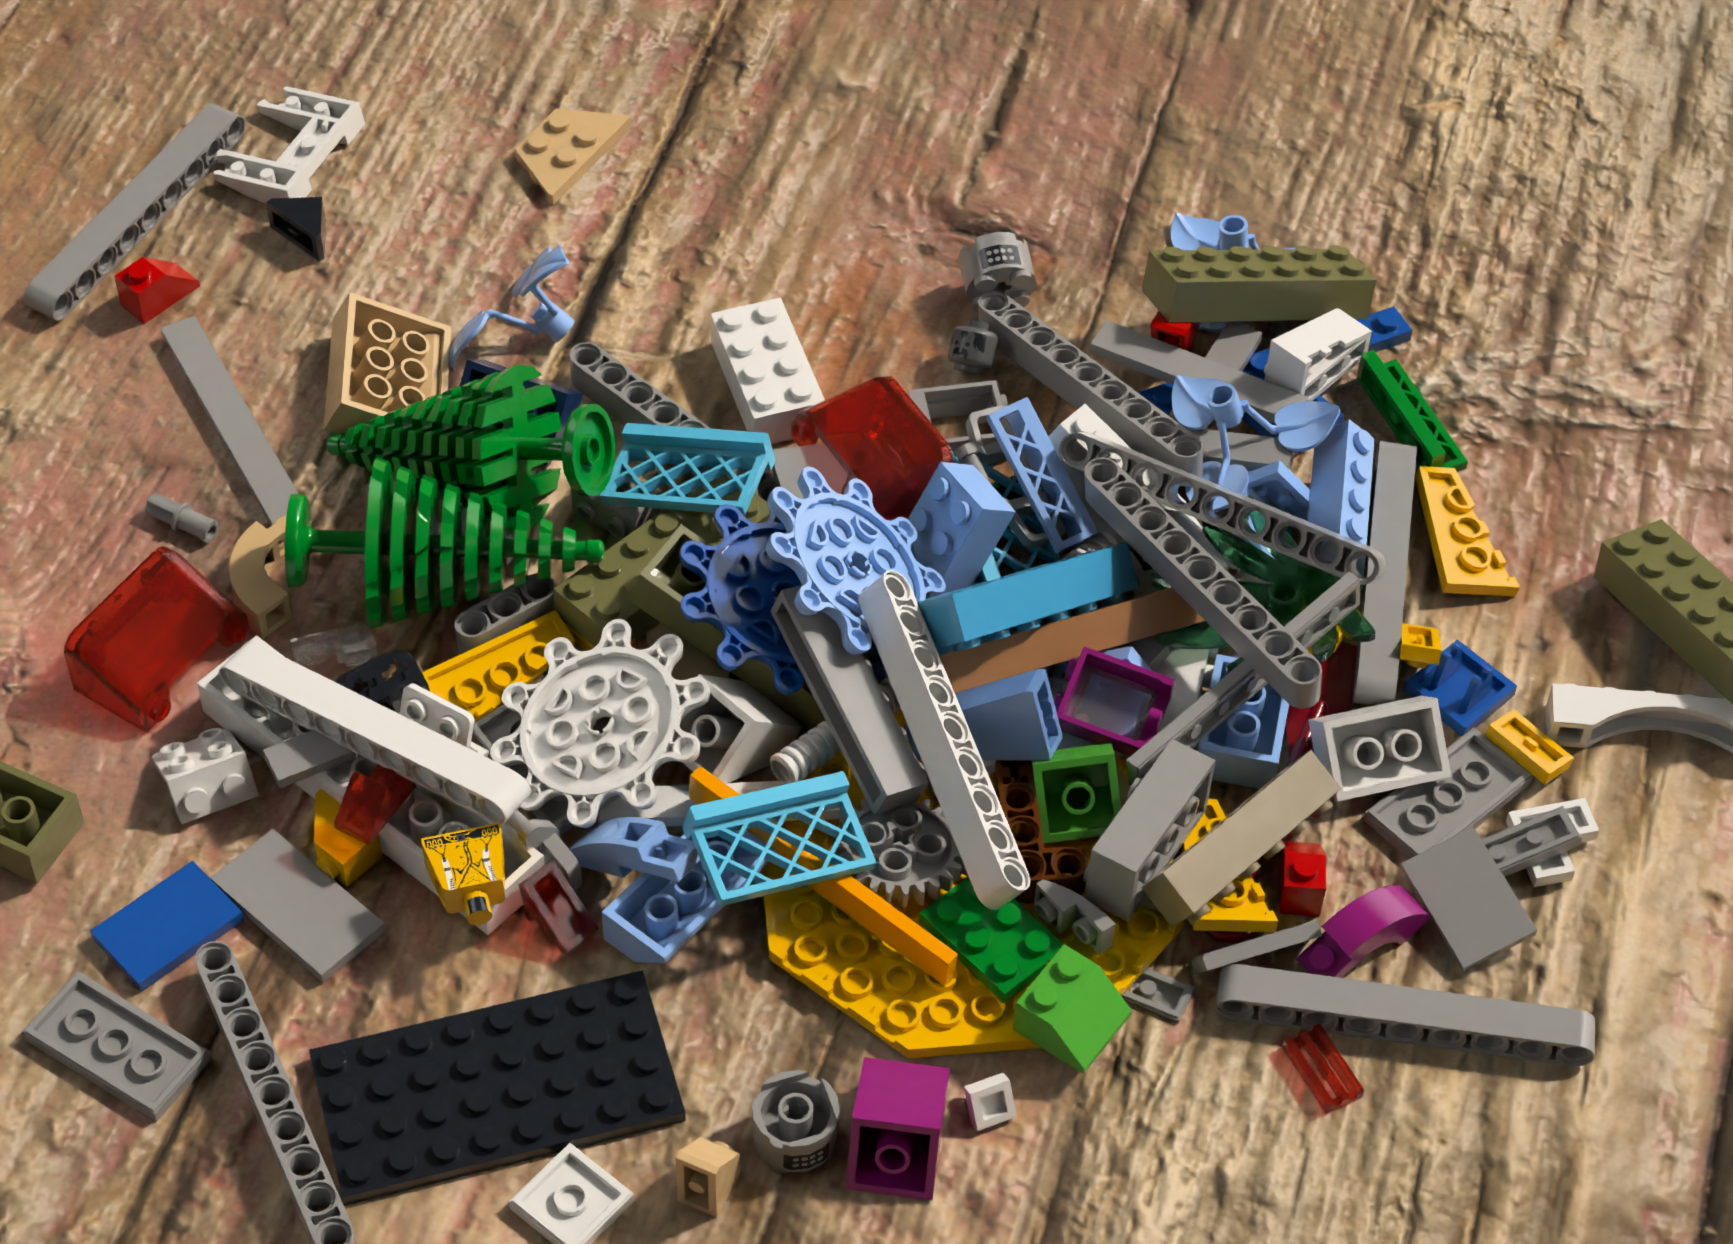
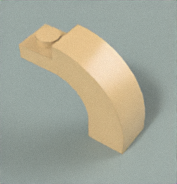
M286 516L277 519L268 529L258 521L253 523L238 539L230 557L229 574L237 611L245 624L262 639L292 618L289 594L270 578L274 568L285 560Z

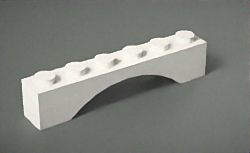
M1552 683L1545 706L1546 735L1559 746L1588 748L1600 740L1620 733L1639 730H1666L1710 741L1733 754V705L1726 698L1699 697L1691 694H1666L1654 691L1621 690L1613 687L1577 686L1570 683Z

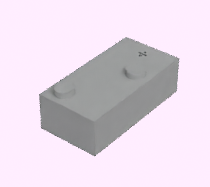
M1171 739L1144 778L1135 779L1127 794L1126 803L1092 848L1090 863L1083 875V881L1087 883L1085 899L1095 906L1129 922L1147 895L1141 887L1171 862L1206 812L1216 760Z

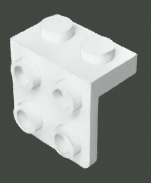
M411 683L403 689L400 715L488 758V750L471 742L475 722L471 713L416 684Z
M208 729L198 736L199 738L189 742L167 744L160 749V752L152 756L156 768L167 784L178 820L181 824L259 796L246 753L227 729Z

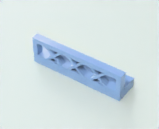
M1028 397L989 414L986 420L1055 553L1057 554L1072 546L1075 548L1095 536L1098 531ZM1007 418L1015 436L1005 432L1000 419ZM1022 449L1033 470L1025 468L1020 461ZM1040 484L1044 491L1048 493L1052 505L1041 501L1037 493ZM1058 516L1065 526V532L1069 537L1062 541L1055 528Z

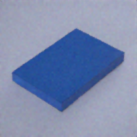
M191 861L91 929L90 934L96 944L142 992L195 955L202 945L215 941L244 921L242 911L194 861Z

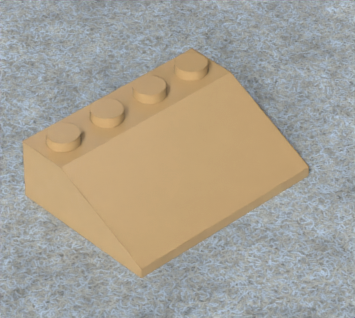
M350 292L332 320L324 430L333 433H346L348 428L353 425L366 423L377 416H384L393 410L405 408L409 404L424 401L428 397L447 391L451 327Z

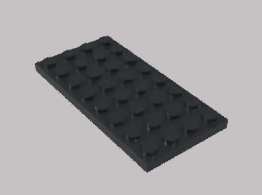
M643 970L309 1049L344 1206L559 1153L569 1143L579 1148L686 1121V1112Z

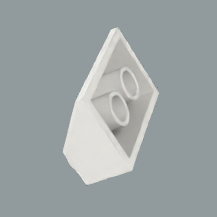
M1417 696L1308 719L1314 754L1341 787L1333 795L1334 800L1337 802L1452 777L1437 698Z

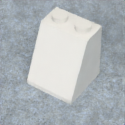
M699 674L697 677L703 678L709 684V700L705 705L688 712L682 718L680 728L697 737L700 742V754L695 761L683 764L693 772L699 766L703 767L726 784L771 765V756L780 753V750L789 746L803 727L746 682Z

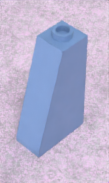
M1036 669L955 693L982 760H1051L1063 735L1046 669ZM906 723L905 731L908 735L912 751L917 760H922Z

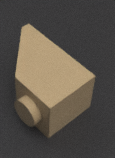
M699 1137L679 1150L675 1157L677 1201L717 1217L740 1176V1154L724 1142H711Z

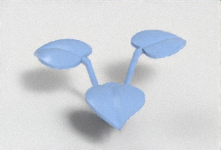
M1178 212L1174 215L1171 226L1172 247L1182 250H1197L1198 247L1202 246L1211 247L1216 250H1230L1233 246H1241L1247 249L1250 246L1252 250L1260 249L1255 242V235L1248 234V223L1242 216H1226L1219 222L1207 218L1189 217ZM1228 321L1201 322L1199 329L1218 333L1223 330Z
M558 245L554 249L546 248L536 258L534 263L524 270L512 290V295L515 297L519 294L524 297L531 291L540 301L530 315L535 320L532 324L492 309L486 312L480 311L460 330L452 343L449 366L453 370H455L458 355L479 333L485 323L492 318L523 327L535 335L542 331L556 343L568 333L575 320L551 302L537 285V283L551 273L570 264L561 246Z
M1176 375L1173 384L1172 408L1174 416L1180 425L1189 430H1201L1206 428L1215 419L1219 429L1223 454L1222 464L1216 461L1203 463L1202 478L1242 495L1247 490L1249 476L1247 469L1243 465H1229L1230 452L1226 428L1237 426L1241 422L1244 412L1248 413L1271 434H1279L1280 445L1291 451H1306L1320 445L1329 435L1340 415V408L1335 404L1302 401L1289 404L1278 410L1274 417L1276 426H1274L1250 407L1248 400L1240 401L1234 386L1222 380L1214 378H1189ZM1185 486L1186 495L1189 501H1191L1193 498V488ZM1220 496L1213 503L1214 512L1229 507L1227 500Z

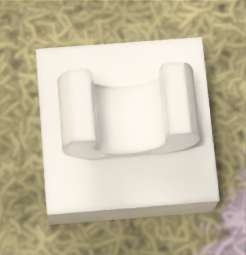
M1004 1073L964 1086L970 1121L977 1131L1017 1117L1011 1083Z

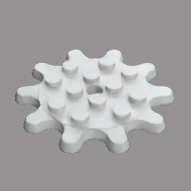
M615 619L606 624L598 645L589 651L582 652L576 650L572 643L564 637L551 640L544 651L545 658L549 664L547 676L536 684L515 682L505 688L502 694V702L508 709L517 711L520 714L521 723L514 733L498 739L492 745L490 755L493 761L506 767L526 764L528 768L526 781L531 788V794L520 805V808L527 811H536L553 797L566 796L568 799L567 818L569 822L576 827L588 828L596 822L601 805L612 796L624 795L632 807L641 810L651 808L657 799L656 786L652 782L654 772L662 764L669 761L691 763L698 758L700 754L699 740L692 733L683 731L680 728V723L688 712L708 702L710 687L707 681L700 677L687 680H677L672 677V670L683 655L684 646L679 636L666 634L660 637L651 647L638 650L630 645L631 627L628 622L623 619ZM610 717L608 725L602 729L603 733L593 730V726L598 719Z

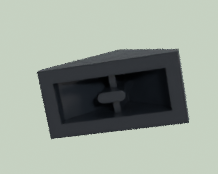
M322 197L272 198L266 202L270 228L320 262L325 258L326 219Z

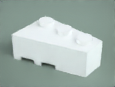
M1336 308L1271 340L1268 362L1264 368L1265 381L1307 396L1309 401H1313L1360 362L1361 354L1368 352L1372 331L1339 308Z

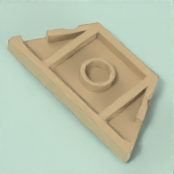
M555 109L515 148V158L521 167L529 172V177L536 186L540 185L543 189L547 202L554 205L631 128V117L622 114Z

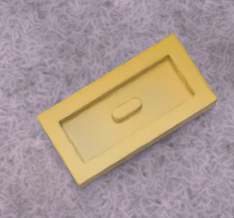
M1402 623L1399 659L1406 660V664L1418 668H1427L1429 664L1439 665L1442 652L1439 629Z
M1515 709L1491 723L1485 733L1489 740L1544 785L1568 770L1574 759L1573 756Z

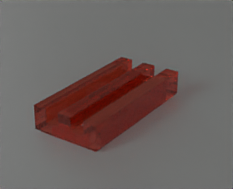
M1320 1023L1313 1026L1312 1031L1308 1033L1306 1030H1303L1294 1039L1291 1036L1283 1039L1282 1048L1325 1114L1363 1097L1364 1088ZM1300 1048H1305V1050L1315 1063L1316 1069L1320 1073L1321 1077L1324 1080H1326V1082L1336 1095V1098H1331V1096L1325 1089L1324 1085L1322 1084V1082L1320 1081V1079L1318 1078V1076L1316 1075V1073L1314 1072V1070L1312 1069V1067L1300 1051Z

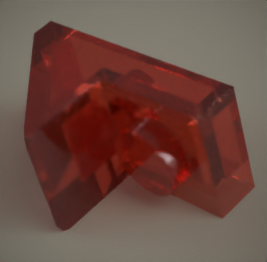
M378 764L368 776L355 771L350 778L334 821V828L369 846L414 791L416 783L398 775L394 770L384 768Z
M550 860L519 883L526 918L528 921L539 919L561 953H568L599 929L554 860Z

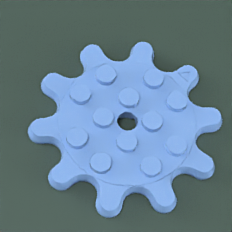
M806 467L801 471L797 480L803 499L797 498L783 487H775L771 491L767 505L770 511L784 524L787 534L781 532L773 533L767 542L766 552L772 560L789 566L797 574L801 582V588L794 599L797 610L807 616L819 612L829 615L838 624L841 631L842 645L850 654L866 653L871 648L872 635L861 611L858 598L862 591L886 571L894 570L902 574L910 584L917 602L925 600L926 596H936L945 591V581L940 573L932 568L921 565L916 561L911 552V544L917 539V530L914 525L904 517H897L895 520L889 521L880 516L873 507L872 492L862 480L857 478L850 480L844 490V495L829 487L825 478L817 469Z

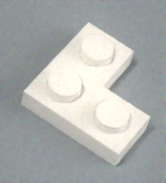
M1585 798L1508 812L1506 823L1510 828L1564 806L1579 832L1582 842L1596 840L1599 833V828ZM1567 851L1526 868L1533 887L1570 881L1575 873Z

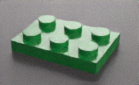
M969 876L919 912V922L934 937L955 951L958 955L957 959L1003 1003L1033 982L1064 945L1015 898L998 910H991L984 906L978 899Z

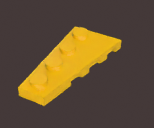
M1419 466L1415 479L1442 592L1515 597L1520 586L1515 577H1509L1504 568L1506 560L1501 551L1494 550L1489 541L1490 531L1485 522L1480 521L1473 511L1475 504L1456 469Z
M554 610L422 672L428 683L431 693L471 713L475 720L474 723L504 705L502 694L507 686L515 682L530 684L549 668L544 651L551 640L564 637L575 647V639L558 612Z
M1208 799L1206 812L1180 847L1181 854L1226 817L1217 799ZM1250 875L1243 881H1240L1238 877L1235 878L1232 883L1236 888L1217 903L1213 898L1209 900L1207 904L1211 910L1192 923L1193 930L1276 932L1278 919L1273 910H1268L1264 902L1265 893L1260 883H1255Z

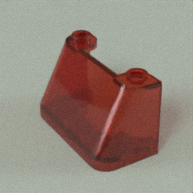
M892 376L873 377L800 411L791 423L790 435L798 446L816 444L818 438H820L847 472L848 476L846 483L842 487L841 494L844 495V490L850 480L855 478L862 480L872 492L873 507L885 520H893L897 517L908 519L939 463H953V455L948 442Z
M161 546L154 550L73 629L65 642L64 655L73 689L76 692L148 733L157 722L163 721L168 716L171 710L169 687L215 640L223 646H232L235 643L241 642L250 628L248 617L242 609L179 553L166 546Z

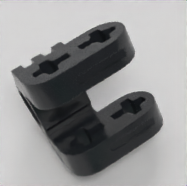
M394 651L377 655L343 673L335 680L336 683L350 690L355 687L354 683L364 682L365 687L358 690V694L374 702L379 701L382 706L398 714L400 712L403 689L413 683L430 692L428 683L417 662L405 651ZM390 664H394L396 670L392 673V677L383 678L382 673L391 668Z

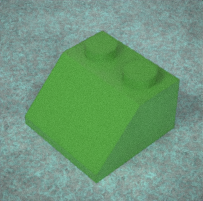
M1112 743L1058 749L1051 760H1031L1043 843L1102 836L1121 810L1115 753Z
M1064 944L1016 1002L1013 1030L1084 1074L1131 1016L1132 1010L1099 965Z

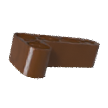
M995 760L993 788L1030 876V886L1015 899L1019 903H1034L1036 883L1042 879L1082 895L1085 890L1083 875L1088 866L1086 855L1081 850L1073 847L1044 848L1031 760ZM1011 777H1014L1015 782H1011Z

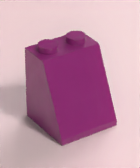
M864 1057L852 1115L846 1189L933 1201L950 1068Z

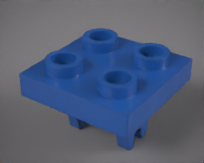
M1457 639L1441 652L1439 665L1429 664V667L1421 668L1405 682L1403 691L1412 698L1417 696L1437 698L1441 721L1462 737L1515 695L1517 685Z

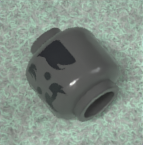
M968 319L966 326H956L953 329L947 357L950 362L955 364V370L982 375L983 370L993 367L999 338L994 332L988 331L989 323Z

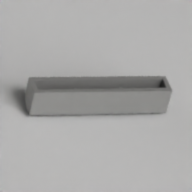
M801 585L781 590L770 612L874 815L893 810L901 805L916 803L929 784L927 772L924 765L917 760L912 751L906 731L899 726L892 712L889 698L886 694L882 693L875 680L870 662L862 654L852 655L845 650L842 645L840 628L829 615L819 612L807 616L797 610L794 599Z

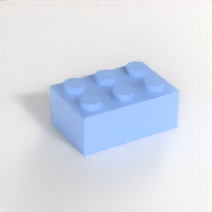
M940 462L908 518L917 530V539L911 544V552L914 558L921 565L936 570L945 581V591L939 595L974 584L1016 512L974 465Z
M1216 654L1210 689L1243 662L1244 659ZM1266 684L1199 742L1198 752L1216 760L1212 780L1260 789L1276 776L1289 703L1269 684Z

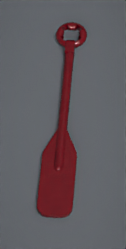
M1342 641L1333 654L1323 660H1319L1322 667L1321 696L1314 706L1300 709L1290 705L1285 724L1288 751L1286 767L1310 750L1314 752L1308 719L1349 711L1353 699L1357 646ZM1262 856L1257 860L1260 865L1263 861ZM1258 870L1251 875L1253 880L1255 879ZM1206 931L1211 937L1227 943L1241 942L1253 933Z

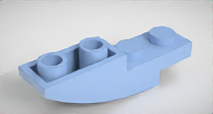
M619 817L605 820L589 829L569 849L577 858L581 867L621 878L636 870L679 882L700 861L693 841L669 835L664 822L648 818Z

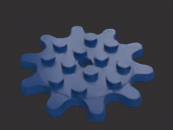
M727 504L721 505L715 511L714 522L723 538L722 542L715 546H709L697 541H688L680 549L681 564L698 574L705 582L703 590L686 594L682 598L680 603L681 615L686 621L693 623L708 622L721 630L725 638L716 650L717 662L721 668L731 671L742 666L746 660H758L771 669L777 691L784 695H791L801 689L804 677L770 611L778 596H775L776 591L799 586L801 582L794 570L783 563L772 560L766 552L769 537L775 532L787 534V530L781 520L770 509V516L767 521L754 523L745 518L737 507ZM871 638V647L876 648L874 640Z

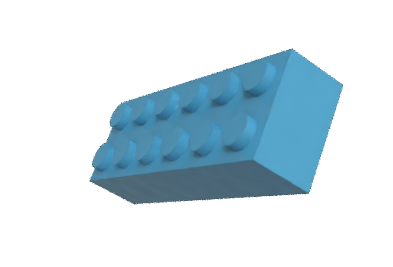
M1126 542L1060 559L918 601L917 603L939 655L956 651L954 644H956L957 651L979 646L982 642H985V635L987 642L1011 636V633L1015 632L1014 626L1017 633L1040 627V624L1044 623L1042 618H1045L1046 624L1069 618V615H1072L1071 609L1074 610L1075 615L1098 609V606H1100L1099 600H1102L1103 606L1126 600L1124 593L1139 588Z

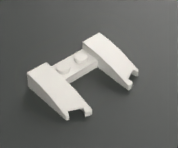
M288 86L284 87L283 91L287 97L284 102L276 105L263 99L256 105L258 112L301 132L276 162L219 149L216 154L218 163L226 165L225 171H214L215 180L265 204L272 198L307 197L312 191L309 178L338 143L349 145L365 125L359 102Z

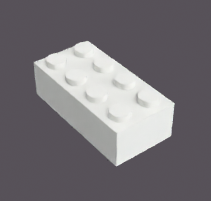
M781 297L711 313V344L747 431L768 433L771 444L825 432L826 402Z

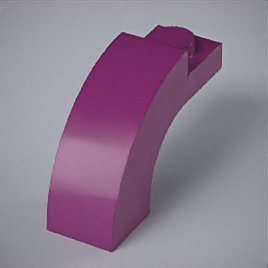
M1399 885L1384 886L1357 898L1321 926L1325 930L1322 936L1318 937L1296 960L1309 974L1342 978L1360 960L1378 947L1391 942H1397L1402 945L1431 916L1404 887Z

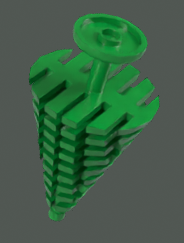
M514 365L502 372L492 373L483 379H476L462 386L447 390L442 394L428 397L424 401H417L405 408L393 410L384 416H377L366 423L353 425L348 428L346 433H332L328 436L326 446L331 455H346L350 463L359 467H367L371 472L376 457L389 461L393 481L395 482L399 466L413 470L416 491L420 489L423 475L435 478L438 485V496L442 500L444 499L446 484L459 487L461 507L464 509L468 506V498L471 492L481 495L484 500V515H487L485 520L491 522L493 502L497 501L507 506V529L515 532L517 510L529 513L531 530L540 522L541 518H544L550 503L532 506V499L556 490L558 486L561 468L547 469L537 474V469L531 470V468L549 461H562L566 479L575 492L582 496H598L605 490L612 476L615 462V437L608 413L600 405L581 404L571 412L565 424L563 437L541 438L562 430L559 412H547L538 416L535 413L527 412L556 402L550 385H536L525 389V386H523L524 381L542 376V374L533 366Z
M378 457L374 459L372 477L370 476L366 531L312 529L310 503L307 496L291 494L288 502L285 527V573L288 587H300L306 583L311 553L364 554L366 615H368L367 622L370 629L384 626L388 614V599L390 598L393 621L398 622L408 618L412 604L414 576L418 615L432 611L436 593L438 556H440L441 605L443 608L456 604L461 557H464L466 600L470 601L480 597L484 558H489L490 593L494 594L504 589L507 558H514V586L518 587L527 584L530 559H538V579L543 580L551 577L553 559L562 560V572L567 573L575 570L576 560H584L587 563H600L605 554L604 543L601 540L587 539V541H576V531L564 527L563 540H553V522L543 518L540 520L539 539H530V515L519 509L516 513L514 539L507 538V506L497 501L493 502L490 537H485L483 496L473 492L470 493L468 498L465 536H462L461 492L459 487L451 484H446L444 492L441 534L439 535V496L436 479L423 475V478H421L416 519L417 503L413 470L399 466L394 491L391 464L389 461Z

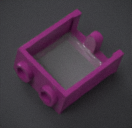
M1084 646L1079 659L1072 657L1064 677L1065 680L1069 681L1065 693L1058 692L1054 699L1061 731L1095 744L1112 743L1114 751L1132 756L1158 733L1173 695L1175 679Z

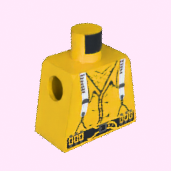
M500 822L422 838L421 843L425 867L445 911L450 914L465 911L467 921L471 925H482L489 922L493 917L491 905L501 904L506 899L504 848Z

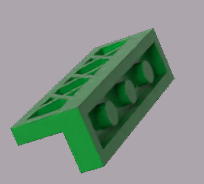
M1375 350L1361 354L1356 379L1400 443L1417 446L1416 466L1418 468L1419 466L1455 468L1457 472L1466 469L1467 459L1397 359L1383 363ZM1446 454L1451 457L1452 461L1444 463Z

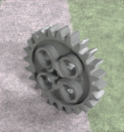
M930 799L924 800L920 805L915 803L901 805L893 810L874 815L866 800L861 801L860 811L854 808L877 864L872 870L851 874V876L878 896H884V900L889 904L892 903L893 898H899L901 905L907 907L908 898H914L919 905H924V896L926 894L938 900L940 889L944 891L952 890V882L960 881L961 871L965 869L947 821L943 818L944 814L941 806L934 810L929 809ZM844 818L839 819L840 829H842L845 823ZM843 841L840 842L834 853L848 861L861 859L857 848Z

